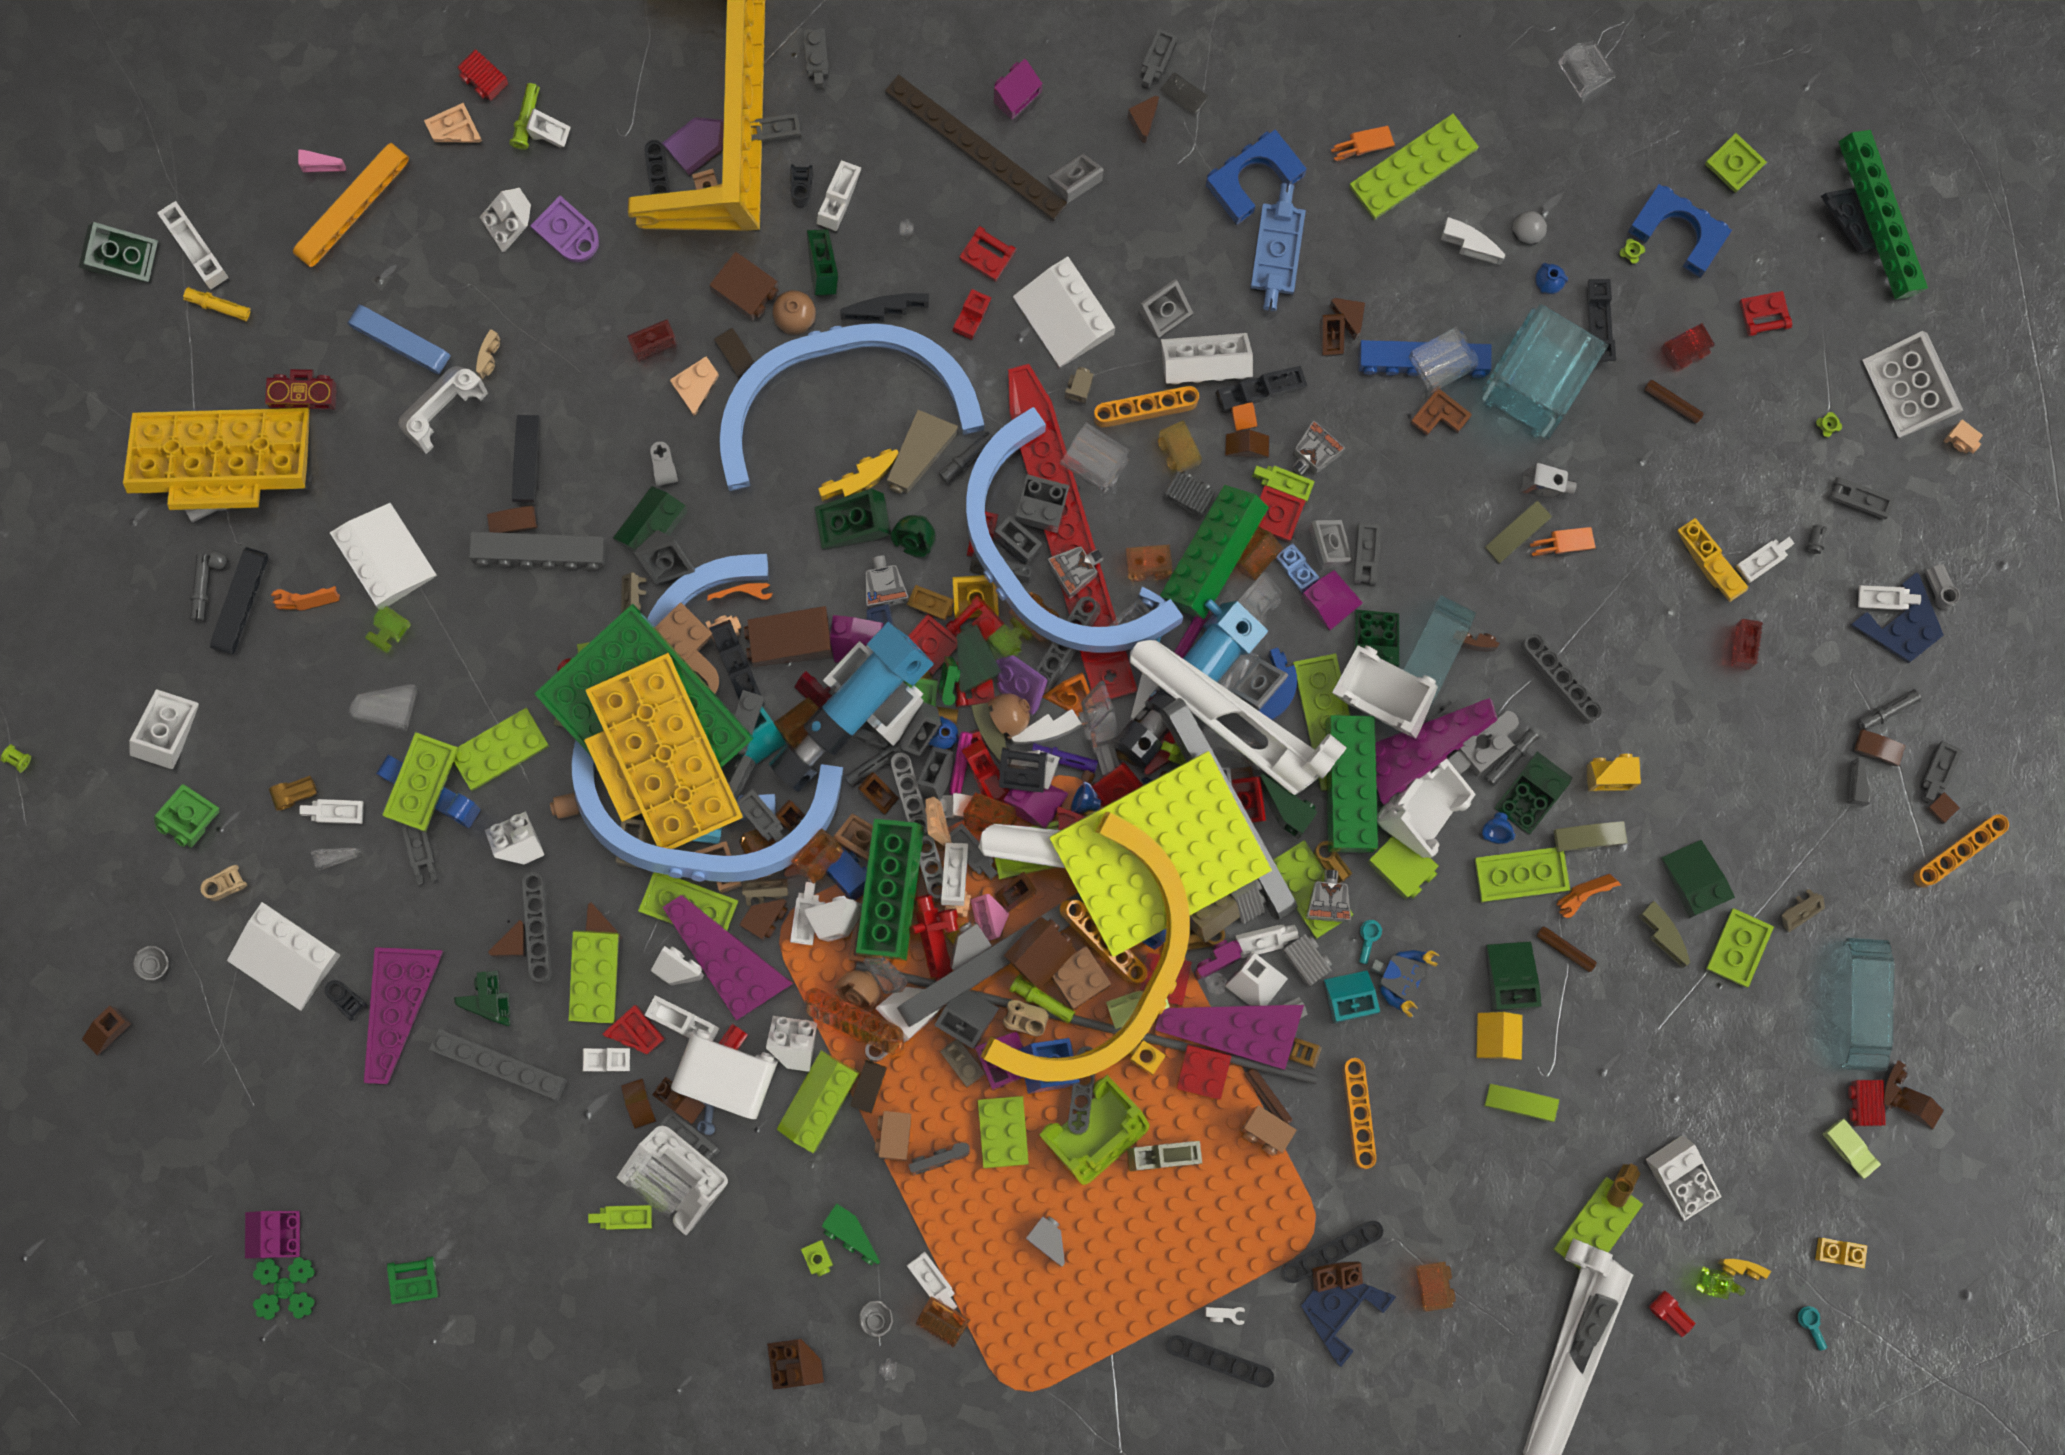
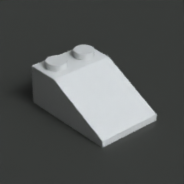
M156 689L129 740L130 756L173 769L182 752L199 703Z

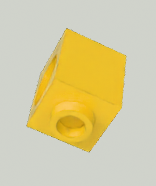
M1144 1040L1129 1053L1132 1055L1130 1061L1150 1075L1154 1074L1166 1056ZM1142 1051H1149L1152 1054L1150 1062L1144 1063L1141 1061L1140 1053Z

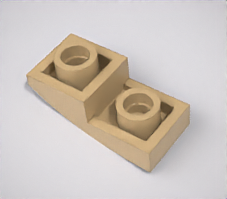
M491 329L481 345L477 358L476 372L481 379H484L486 375H490L494 370L495 360L490 354L495 353L500 346L499 341L501 339L498 333Z

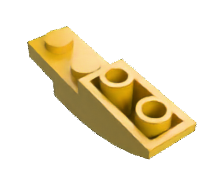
M892 449L882 451L878 457L863 458L856 465L857 474L853 472L842 476V479L834 482L830 480L823 483L822 487L818 488L821 500L825 501L841 494L847 497L872 488L892 469L899 454L898 450L892 451Z
M1696 518L1677 530L1683 543L1715 589H1720L1729 602L1748 590L1747 584L1724 558L1721 548Z

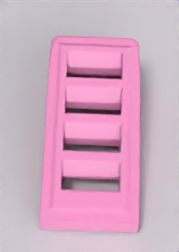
M301 149L298 150V165L302 172L346 171V166L340 158Z

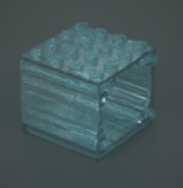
M1540 303L1537 309H1531L1483 387L1482 392L1485 393L1482 397V400L1485 401L1483 404L1484 406L1489 405L1487 407L1489 409L1492 406L1533 430L1531 432L1533 436L1536 433L1535 437L1539 438L1541 435L1549 440L1602 357L1608 344Z

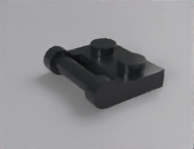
M1003 747L1001 751L999 787L1043 793L1045 790L1048 753L1040 752V754L1013 751L1010 748ZM1009 759L1038 763V768L1009 764Z

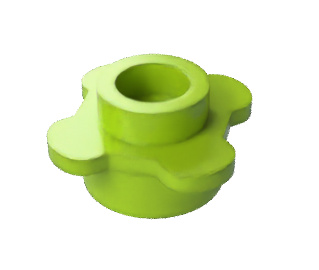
M1628 239L1626 246L1619 253L1621 257H1626L1632 264H1636L1639 261V256L1645 252V247L1639 242L1634 241V239Z
M1833 412L1827 413L1824 418H1818L1816 421V425L1822 429L1824 437H1830L1833 432H1839L1842 429V424Z

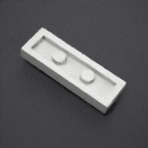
M945 844L941 905L964 906L968 844Z

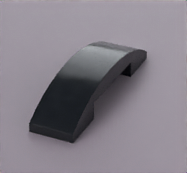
M1610 279L1588 280V324L1594 362L1616 361L1615 340H1613L1610 302L1612 295Z

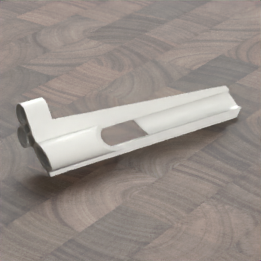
M1156 640L1138 642L1130 652L1131 664L1174 699H1183L1195 716L1294 796L1319 777L1323 779L1346 750V747L1331 734H1328L1314 750ZM1230 713L1239 714L1267 737V747L1264 749L1249 747L1216 719Z
M993 824L981 834L978 848L984 856L1065 868L1049 839V836L1060 830Z
M1574 1238L1564 1260L1581 1266L1523 1450L1524 1455H1562L1633 1277V1274L1612 1259V1254ZM1598 1293L1617 1300L1619 1304L1599 1342L1594 1346L1582 1374L1569 1352L1577 1335L1576 1330L1593 1297Z

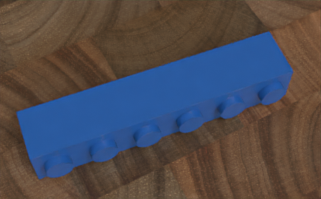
M1361 340L1359 344L1358 371H1362L1367 375L1386 372V375L1407 373L1409 376H1418L1420 373H1427L1432 377L1451 374V377L1472 375L1474 378H1483L1491 371V344Z

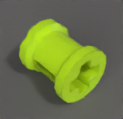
M10 744L3 751L0 761L3 763L8 762L21 773L29 765L31 755L21 753L15 749L14 745Z

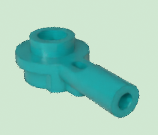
M1367 920L1360 927V935L1364 939L1359 963L1368 964L1372 943L1377 941L1382 935V927L1375 920Z
M1811 1306L1803 1307L1798 1312L1799 1324L1806 1329H1810L1819 1351L1827 1349L1828 1347L1819 1329L1821 1324L1819 1311Z

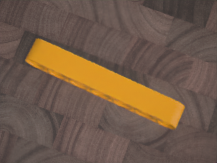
M389 143L296 244L293 254L309 267L316 265L406 166L409 156L393 143Z

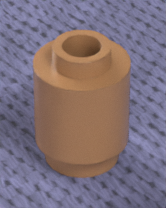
M574 793L553 797L554 802L550 803L552 815H557L558 819L578 815L580 812Z

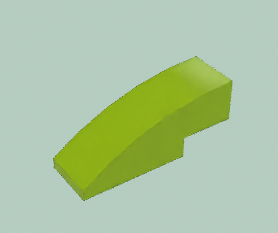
M1489 1084L1484 1106L1552 1123L1555 1122L1559 1099Z

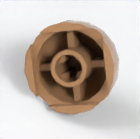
M790 290L777 297L773 305L772 315L775 325L783 330L784 333L799 335L808 331V328L815 322L816 309L813 301L807 294L797 290Z
M1005 693L989 701L988 707L992 705L993 711L989 712L990 716L1002 734L1005 732L1009 734L1007 738L1011 739L1026 729L1030 721V706L1025 699H1021L1013 693Z
M849 971L834 986V989H838L836 992L837 997L853 1010L855 1007L862 1009L860 1013L863 1014L871 1013L880 999L879 985L875 980V976L869 971Z

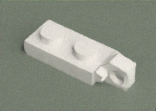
M1790 537L1781 543L1777 540L1771 541L1735 567L1749 584L1788 556L1785 551L1795 543Z
M1859 585L1858 608L1909 609V605L1921 604V595L1909 594L1910 589H1904L1905 587Z
M317 799V801L312 802V806L300 805L299 814L301 816H310L311 821L317 823L362 824L364 802Z
M806 882L804 893H799L796 899L791 943L813 946L815 931L805 914V909L812 908L814 903L819 902V895H814L815 883Z
M1276 925L1235 935L1242 949L1241 958L1248 957L1252 951L1258 955L1282 949L1284 945L1288 944V941L1299 939L1298 930L1295 925Z
M926 1252L907 1265L933 1302H936L938 1306L943 1303L949 1312L957 1308V1305L951 1299L955 1294L952 1291V1287Z

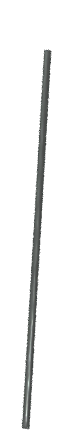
M857 962L855 969L863 972L869 971L873 975L926 988L937 982L863 962ZM971 990L992 1004L1006 1008L1009 1001L1012 1000ZM1048 1012V1018L1063 1021L1059 1017ZM1074 1015L1070 1022L1071 1024L1111 1034H1116L1122 1028L1115 1029L1112 1024ZM1148 1033L1141 1040L1186 1052L1187 1044H1189ZM1230 1054L1232 1056L1230 1063L1312 1084H1315L1317 1080V1075L1289 1068L1284 1070Z

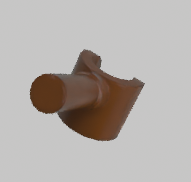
M1085 770L1081 780L1092 786L1095 783L1093 779L1096 775Z

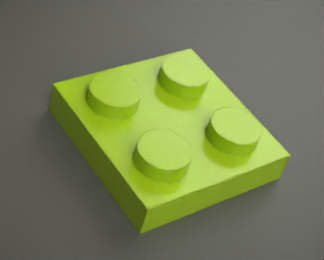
M1735 133L1706 161L1705 165L1730 189L1737 193L1767 162Z

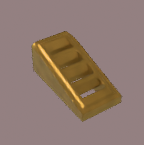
M1294 1038L1295 1046L1288 1060L1315 1068L1322 1047ZM1303 1045L1304 1048L1301 1057L1298 1058V1051L1300 1049V1046ZM1309 1048L1313 1049L1310 1060L1307 1061L1306 1057Z

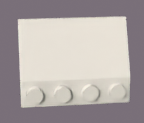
M1069 257L1048 268L1013 296V299L1059 368L1102 343L1115 333L1114 324Z
M1921 331L1863 359V363L1898 438L1943 421L1963 411L1926 332Z
M391 503L354 518L330 532L380 611L437 576Z
M262 902L245 926L227 961L302 1011L338 960L340 954Z

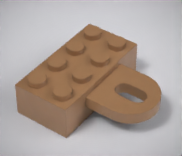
M680 602L655 628L693 671L707 683L711 691L716 694L719 686L718 673L714 666L698 652L712 638V632Z

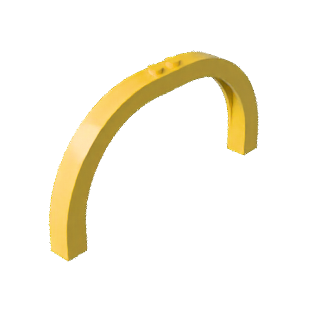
M1110 812L1104 813L1095 832L1134 854L1152 874L1161 892L1166 913V936L1161 957L1130 1018L1114 1036L1090 1051L1062 1058L1039 1057L1019 1051L990 1036L980 1057L1018 1076L1041 1081H1068L1093 1075L1112 1066L1129 1054L1150 1030L1158 1014L1161 1015L1166 1007L1165 1000L1168 994L1173 993L1177 985L1175 980L1184 962L1190 932L1189 906L1183 883L1170 858L1150 836Z

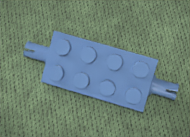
M1287 183L1280 185L1279 201L1276 204L1262 205L1251 281L1252 289L1266 291L1263 309L1268 310L1271 302L1270 311L1277 310L1279 293L1294 294L1306 211L1293 206L1294 185L1289 184L1288 191L1286 192Z

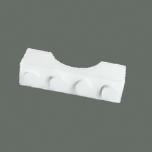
M176 201L158 212V215L210 290L229 278Z

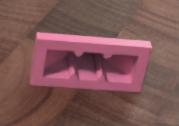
M990 894L971 899L975 922L988 941L999 938L1009 913Z

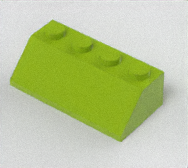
M821 1050L776 1130L799 1146L815 1153L861 1072Z

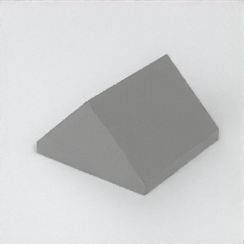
M1081 154L1048 176V178L1068 204L1101 182L1104 170L1088 156Z
M1176 279L1141 302L1139 307V314L1158 338L1193 314Z
M1315 520L1311 523L1309 532L1320 570L1353 562L1342 520Z
M1259 658L1231 692L1260 711L1285 682L1288 674Z

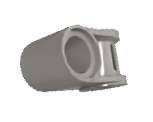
M664 442L654 443L651 446L650 454L656 486L678 482L669 446ZM662 449L663 457H659L658 450Z

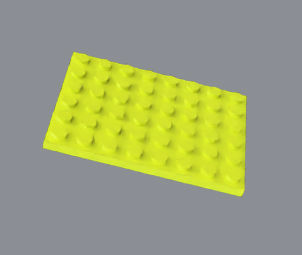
M1209 751L1049 836L1112 957L1166 929V913L1159 887L1147 867L1129 850L1095 832L1105 812H1110L1141 829L1165 851L1183 883L1189 906V916L1272 871Z

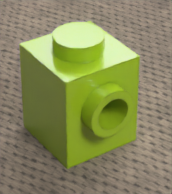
M823 1240L801 1249L812 1275L817 1273L818 1277L831 1272L829 1267L833 1266V1263Z

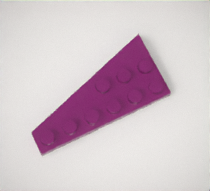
M1487 698L1426 722L1422 725L1416 739L1401 732L1375 742L1376 784L1383 805L1391 801L1389 798L1397 792L1401 793L1407 789L1406 786L1416 778L1420 779L1447 759L1446 756L1453 750H1459L1463 747V743L1469 738L1479 735L1495 723L1498 719L1493 701Z
M683 894L663 906L664 911L735 1020H738L793 984L792 981L784 977L777 969L769 965L733 934H730Z
M374 948L364 1083L388 1085L444 951Z
M1304 1005L1167 1008L1159 1015L1155 1030L1285 1070Z

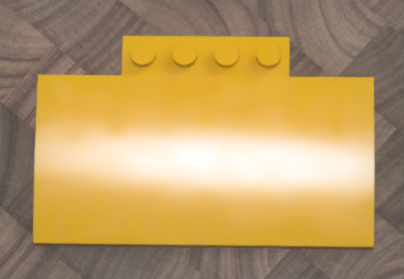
M309 408L132 413L123 478L126 493L169 492L167 503L169 510L255 508L259 507L260 490L305 488Z
M669 653L586 689L604 731L586 738L584 741L622 822L642 813L658 847L674 849L743 818Z

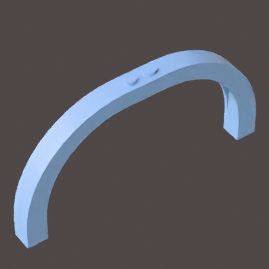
M859 324L843 328L842 326H834L826 332H810L808 336L791 340L763 355L743 374L734 387L723 413L720 430V453L728 489L732 491L750 486L743 456L742 435L745 419L754 398L771 378L798 362L861 347H884L909 354L926 364L943 381L954 401L963 435L984 430V422L975 391L969 378L955 359L941 346L917 332L886 324Z
M1032 407L1006 424L991 438L977 458L968 483L966 496L968 534L974 552L985 570L983 572L989 583L993 582L995 584L999 598L1002 601L1006 600L1021 620L1038 634L1062 646L1080 651L1110 653L1133 649L1138 642L1155 640L1182 624L1183 620L1182 614L1171 599L1148 614L1117 626L1090 627L1070 623L1049 613L1035 602L996 549L986 524V496L993 477L1005 460L1023 445L1045 432V422L1035 408Z
M767 554L729 556L713 560L695 568V572L682 576L665 591L651 610L647 618L648 621L656 627L680 602L685 605L698 594L718 585L739 581L769 580ZM775 794L758 795L775 815ZM739 795L737 801H738L740 798H742L744 795ZM742 813L743 818H741V819H739V820H748V819L745 817V815Z
M576 740L572 756V780L578 809L592 834L603 846L622 860L636 867L666 874L673 878L687 877L699 882L704 880L718 882L753 880L778 872L795 863L816 845L830 825L837 808L843 779V767L821 764L817 789L811 807L800 824L790 834L779 842L760 851L737 856H719L654 846L625 832L612 820L602 806L595 788V762Z

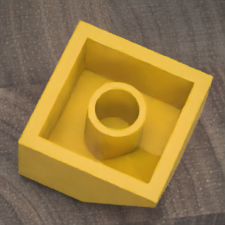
M1620 754L1613 761H1606V758H1593V761L1587 764L1588 791L1633 790L1641 784L1639 757H1633V754Z

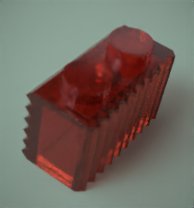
M668 319L627 336L638 361L644 359V357L648 358L649 355L652 356L656 352L660 353L661 350L664 351V349L669 347L672 348L673 345L676 346L677 344Z
M1701 323L1665 342L1661 349L1674 370L1679 367L1683 370L1693 364L1692 360L1698 357L1702 360L1712 354L1711 350L1715 343Z
M1741 619L1736 623L1731 660L1732 667L1751 669L1758 664V651L1760 650L1758 647L1761 646L1759 644L1761 642L1760 634H1762L1761 630L1763 629L1761 627L1763 625L1762 622Z

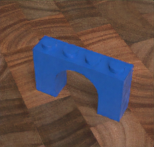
M1276 129L1271 133L1265 132L1259 137L1257 143L1247 145L1236 158L1235 156L1230 157L1224 163L1225 166L1219 170L1215 168L1207 175L1206 187L1236 225L1253 214L1255 210L1254 203L1243 191L1238 181L1239 173L1246 166L1264 164L1270 167L1283 183H1287V188L1289 184H1295L1306 174V167Z
M1659 184L1628 232L1646 243L1658 224L1663 220L1678 217L1688 221L1696 232L1697 241L1695 248L1682 267L1701 278L1732 230L1725 222L1712 218L1706 210L1693 206L1687 198L1679 197L1674 194L1671 188Z

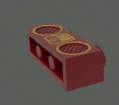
M291 369L290 379L283 374H274L273 378L267 377L265 403L269 408L335 410L337 384L334 379H330L331 377L327 375H318L317 378H314L313 369ZM296 378H307V380H296Z

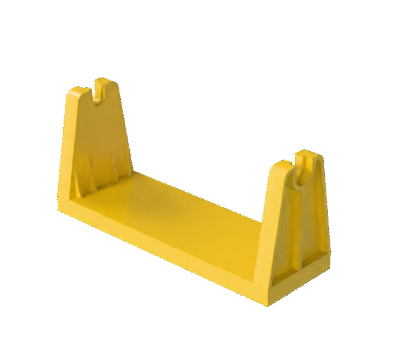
M727 0L722 184L698 190L629 197L628 216L630 218L636 217V225L639 228L760 230L762 141H751L752 135L757 134L756 126H761L762 132V124L753 121L763 118L765 0Z

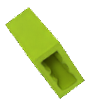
M1393 836L1367 862L1404 900L1409 896L1413 899L1422 890L1419 886L1424 881L1429 883L1437 875L1435 870L1439 867L1431 858H1422Z

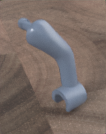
M703 1102L705 1105L704 1121L698 1123L697 1130L701 1133L704 1132L706 1135H712L715 1132V1126L712 1124L714 1106Z

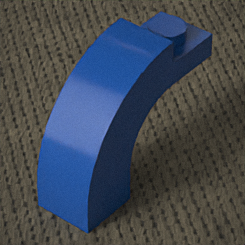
M1278 647L1270 650L1268 656L1271 664L1286 672L1288 677L1260 709L1262 714L1273 721L1279 718L1289 707L1297 687L1295 665L1286 668L1285 665L1288 664L1284 652L1280 653Z

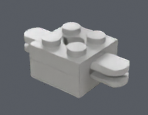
M1511 711L1502 712L1497 716L1498 720L1479 735L1469 738L1459 750L1455 749V752L1447 759L1459 774L1470 768L1478 776L1514 746L1507 736L1519 724L1515 713Z

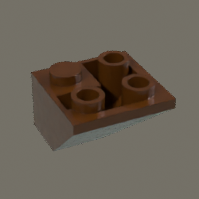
M802 1339L767 1344L773 1390L824 1383L821 1359Z

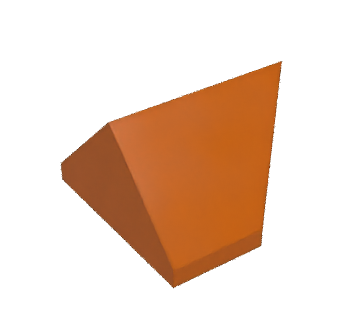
M1083 673L1061 682L1042 696V698L1066 711L1072 709L1077 717L1096 708Z

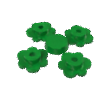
M296 1257L293 1260V1264L288 1266V1271L291 1272L289 1275L290 1279L281 1278L279 1280L277 1273L280 1271L278 1265H275L273 1259L267 1258L264 1262L256 1264L257 1269L253 1272V1277L256 1280H260L262 1285H266L268 1282L275 1283V1295L268 1296V1294L264 1293L260 1296V1299H256L253 1302V1307L257 1310L256 1315L258 1317H264L266 1320L273 1319L275 1312L280 1310V1306L277 1304L278 1297L281 1299L289 1298L291 1304H289L288 1310L293 1312L295 1318L300 1319L304 1315L311 1314V1308L315 1304L314 1299L308 1297L306 1292L293 1294V1282L306 1283L308 1278L313 1277L315 1271L310 1267L311 1261H304L303 1258Z

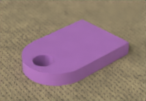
M561 196L530 225L531 229L562 257L572 262H582L590 259L596 253L599 246V236L594 225ZM588 242L591 244V248L587 252H582L579 250L580 244Z

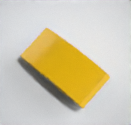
M1818 1238L1815 1260L1865 1268L1867 1245Z
M1720 1259L1718 1264L1723 1266L1722 1270L1731 1276H1735V1274L1743 1275L1745 1270H1747L1746 1274L1758 1281L1759 1278L1767 1279L1771 1273L1770 1270L1749 1261Z

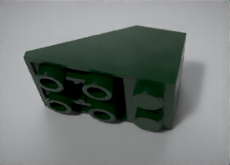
M1355 610L1352 655L1357 646L1365 648L1367 645L1378 651L1376 655L1380 659L1399 668V613Z
M1537 751L1494 808L1500 813L1506 814L1508 819L1528 834H1531L1569 786L1573 777Z
M1262 773L1260 776L1262 794L1275 819L1283 830L1299 839L1318 813L1315 810V805L1308 800H1300L1296 797L1297 794L1294 796L1287 789L1280 786L1268 774L1266 776Z
M1531 942L1486 945L1493 1012L1537 1009L1541 1007L1540 984Z

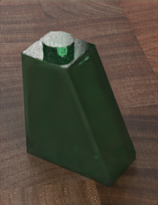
M972 623L960 629L961 633L957 634L958 667L960 670L959 685L962 693H966L1003 673L981 629L977 624L973 626Z

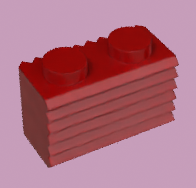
M476 49L457 66L460 73L458 75L459 78L467 85L471 83L475 87L474 91L482 99L486 97L492 101L508 85L506 76Z
M1883 1080L1852 1081L1848 1088V1095L1850 1099H1853V1108H1850L1849 1112L1850 1121L1854 1122L1853 1126H1886Z

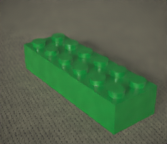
M1224 485L1161 592L1160 597L1165 601L1171 599L1179 611L1205 619L1209 612V609L1205 606L1206 601L1212 599L1215 602L1269 507L1256 494Z
M1330 715L1325 721L1326 736L1331 734L1346 747V750L1326 774L1328 852L1372 853L1378 849L1375 717Z
M874 819L857 940V954L867 957L907 961L910 939L909 927L912 924L924 826L919 823Z

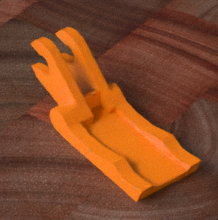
M1383 126L1352 133L1350 135L1351 140L1335 145L1331 151L1335 153L1351 146L1354 147V149L1338 153L1337 157H1334L1335 161H1340L1355 154L1359 156L1371 151L1395 147V143L1389 127Z
M1591 527L1551 532L1552 538L1533 541L1534 543L1530 544V547H1538L1550 543L1554 545V547L1535 550L1532 556H1540L1552 552L1561 554L1596 548Z
M745 583L708 594L707 601L713 598H722L728 593L743 591L760 599H769L773 593L763 594L761 592L763 588L770 586L768 583Z
M336 586L328 589L322 588L316 592L304 595L292 594L282 589H277L271 594V596H275L273 599L275 600L273 601V604L276 605L275 608L297 609L298 611L337 602L340 599Z
M1607 874L1574 886L1568 895L1557 902L1556 905H1561L1560 908L1562 909L1559 913L1565 918H1570L1589 896L1601 891H1610L1613 887L1620 886L1621 884L1611 874Z

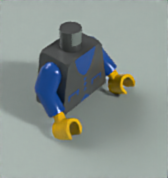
M1401 951L1396 953V955L1390 956L1388 963L1375 958L1371 966V971L1382 975L1378 986L1381 987L1380 992L1387 1003L1403 1011L1408 1017L1413 1016L1408 1011L1409 1008L1414 1007L1418 1009L1412 1002V999L1428 966L1425 963L1437 966V963L1432 962L1431 958L1440 955L1434 951Z

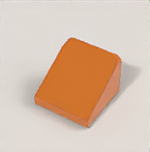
M1253 402L1231 408L1236 432L1257 427Z

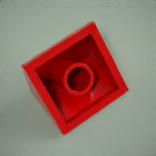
M1260 776L1231 779L1232 787L1251 821H1266Z

